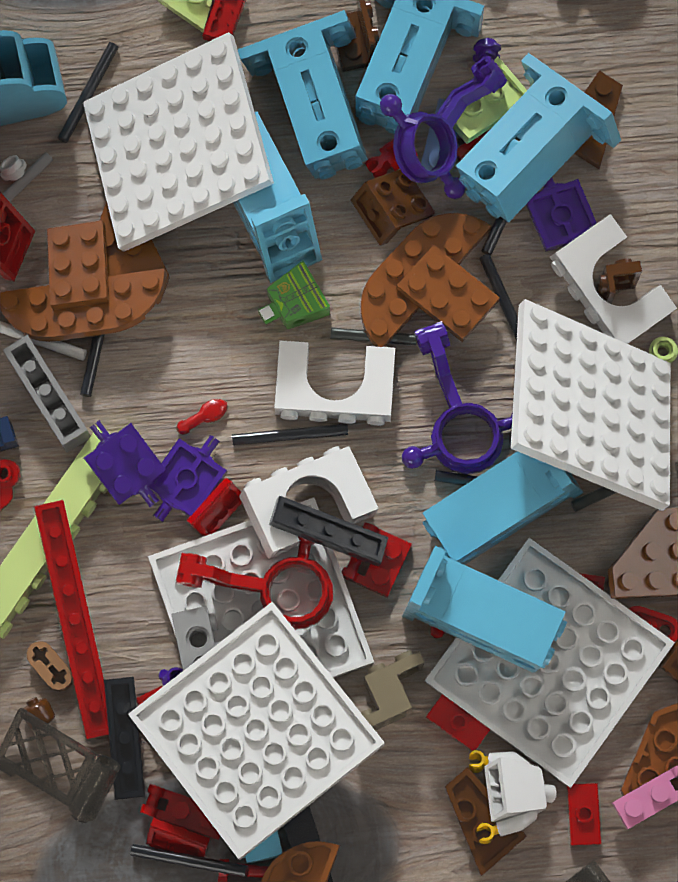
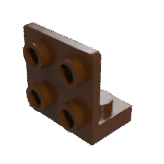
M357 0V11L346 13L357 38L352 39L345 46L337 47L343 72L368 67L379 41L378 29L376 26L373 27V10L370 1Z
M401 169L365 181L350 199L380 246L387 244L402 227L430 218L435 214L434 209L417 183L406 177Z

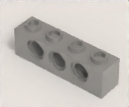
M26 335L4 348L3 351L66 453L89 440L91 436L29 336Z
M207 606L171 614L183 671L220 643L215 642L213 631L218 630L215 613L209 614ZM197 633H203L207 636L206 644L199 648L192 646V637Z

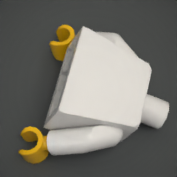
M474 750L469 754L470 760L477 759L480 761L479 764L469 765V769L473 773H479L485 768L491 822H496L497 824L491 826L488 823H482L477 827L476 832L483 829L490 832L489 837L479 840L480 843H490L494 835L497 834L505 836L522 831L537 819L538 813L546 809L547 803L554 802L556 798L555 786L544 784L541 768L530 765V762L513 751L489 753V756H485L481 751Z

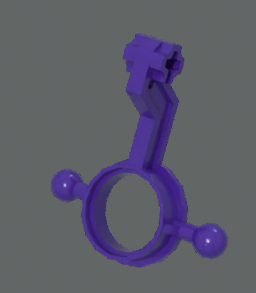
M491 56L483 57L472 66L471 71L474 78L452 90L436 114L420 111L405 115L401 110V99L394 94H387L380 101L381 112L385 116L393 117L398 123L394 133L393 149L396 162L402 173L411 181L421 184L435 181L439 177L444 183L445 195L451 199L461 198L466 189L459 178L453 177L449 172L456 161L458 148L456 135L452 128L468 105L491 92L495 93L507 82L502 70ZM420 123L430 126L434 130L439 142V159L431 171L426 170L416 156L414 141L415 133Z
M441 321L414 331L422 355L431 354L434 370L449 409L444 411L434 423L431 435L432 445L421 449L416 446L406 448L401 456L402 462L406 467L415 469L422 465L424 459L436 456L442 465L453 472L466 475L480 473L492 466L500 456L504 441L503 431L512 429L513 412L511 417L498 421L493 413L481 405L473 403L462 404L451 376L444 349L450 346V341L446 328ZM458 415H476L488 423L492 430L493 442L486 454L477 459L463 460L456 458L447 451L442 441L443 429L451 419Z

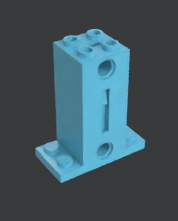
M375 0L381 6L392 8L357 91L356 117L364 124L371 126L377 124L385 127L389 133L394 134L398 123L393 117L385 116L381 112V99L387 94L397 95L401 99V110L405 115L418 112L451 29H455L462 36L478 38L482 28L484 5L470 0Z
M345 10L238 49L241 61L252 76H264L269 74L274 68L305 165L315 179L331 178L336 175V171L344 168L347 170L356 169L363 164L362 162L368 160L330 48L333 46H345L352 39L357 38Z
M530 53L521 60L525 70L524 76L529 81L530 88L456 165L461 176L459 180L467 188L465 191L467 196L475 203L481 201L486 205V210L496 219L502 217L508 223L591 135L599 143L604 144L606 142L613 148L621 141L613 113Z
M255 112L274 184L233 202L263 261L266 275L270 283H272L300 262L304 261L308 267L321 261L322 256L310 203L305 194H300L258 112Z
M517 451L424 511L423 515L426 520L423 521V525L431 537L435 536L436 539L440 540L442 545L439 548L446 550L444 556L465 565L570 497L575 499L584 492L571 473Z
M435 546L402 617L412 622L416 618L532 673H535L540 668L544 669L546 665L548 666L555 651L551 644L561 637L566 627L567 621L563 620L566 612L444 556L446 550Z

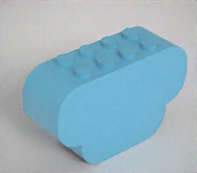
M0 30V126L47 116L64 108L67 104V98L54 43L45 38L22 39L21 35L16 32Z

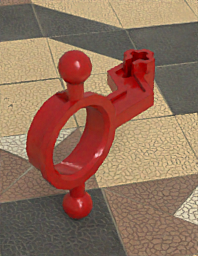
M299 536L297 557H287L276 562L265 573L264 578L231 573L215 566L206 565V557L192 553H181L176 577L177 584L192 588H202L203 581H206L216 586L260 593V601L263 608L272 602L271 586L274 579L282 571L291 567H303L311 570L322 584V596L315 609L304 616L290 617L283 614L295 630L307 629L318 624L328 614L333 602V584L327 571L317 561L309 559L311 545H314L315 542Z

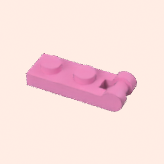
M678 765L612 802L626 829L635 826L678 801V790L675 791L670 782L671 779L678 777Z

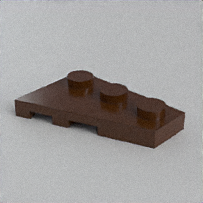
M599 70L584 93L610 110L613 116H615L623 85ZM591 135L574 154L600 170L607 143L601 144Z
M468 767L445 786L472 856L482 876L527 836L523 831L505 836L497 834L494 835L490 843H480L479 840L489 837L490 832L486 829L476 832L477 827L482 823H488L491 826L497 825L496 822H491L487 789Z

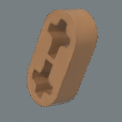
M38 641L31 644L26 653L27 660L53 690L61 692L69 689L73 684L71 670L60 656L46 642ZM39 648L41 651L48 650L45 656L50 663L47 666L41 660L34 661L36 649ZM53 667L60 673L67 672L64 676L66 680L64 684L59 682L53 684L52 681H54L55 676L50 671Z

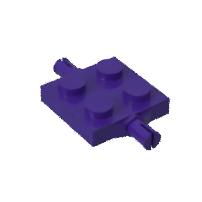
M551 177L544 185V189L535 194L526 204L545 252L566 246L597 224L579 179L555 184Z
M100 420L97 421L95 424L102 433L99 432L94 424L90 429L100 442L83 459L118 505L131 496L140 494L149 507L153 506L159 499L149 486L157 476L166 470L132 423H129L118 432L109 434Z
M209 435L201 449L190 446L180 438L177 440L162 461V465L166 470L157 476L149 486L163 501L155 514H153L156 519L164 522L172 508L182 511L190 517L217 488L227 474V470L214 462L210 456L218 443H220L218 439H214L212 435Z

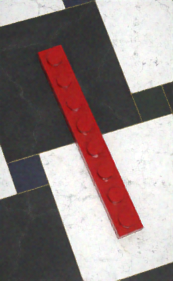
M64 500L34 506V511L86 739L108 735L104 677Z

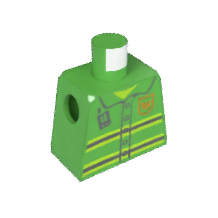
M304 261L297 264L267 288V295L271 303L258 309V313L265 325L280 318L286 329H291L330 315V305Z

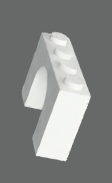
M610 214L550 256L553 261L551 266L559 277L563 276L569 284L567 288L571 296L576 301L580 300L586 308L584 313L592 324L596 323L604 334L628 344L676 310L677 307L661 285L653 288L628 306L612 305L598 295L593 284V269L596 262L603 254L627 238Z
M295 341L279 342L275 415H281L280 418L285 420H296L298 416L309 417V420L315 422H325L327 418L338 419V422L353 424L356 420H366L368 424L377 426L384 425L385 422H391L395 348L366 346L364 379L358 391L343 400H328L316 394L308 383L309 343Z
M339 446L333 447L325 451L323 457L315 460L313 457H308L297 463L298 467L290 470L284 467L273 472L268 479L261 481L260 478H256L244 485L245 488H243L239 497L268 560L295 549L299 543L298 536L269 525L277 498L279 496L285 497L286 493L295 486L314 484L324 488L331 494L343 519L347 522L356 524L375 515L379 508L349 446L340 449Z

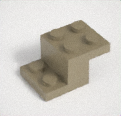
M411 650L397 655L394 663L386 667L384 663H380L367 670L368 673L364 676V684L377 711L373 712L372 708L362 711L361 714L375 731L411 715L412 706L400 680L423 670L424 660L419 651L412 654Z

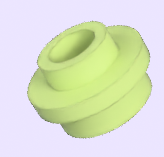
M658 337L650 344L649 354L672 363L678 355V347L671 338ZM666 348L668 355L661 356L658 353V349Z

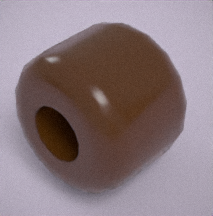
M37 697L26 701L27 706L22 709V716L31 730L39 729L55 719V713L46 698L38 700Z

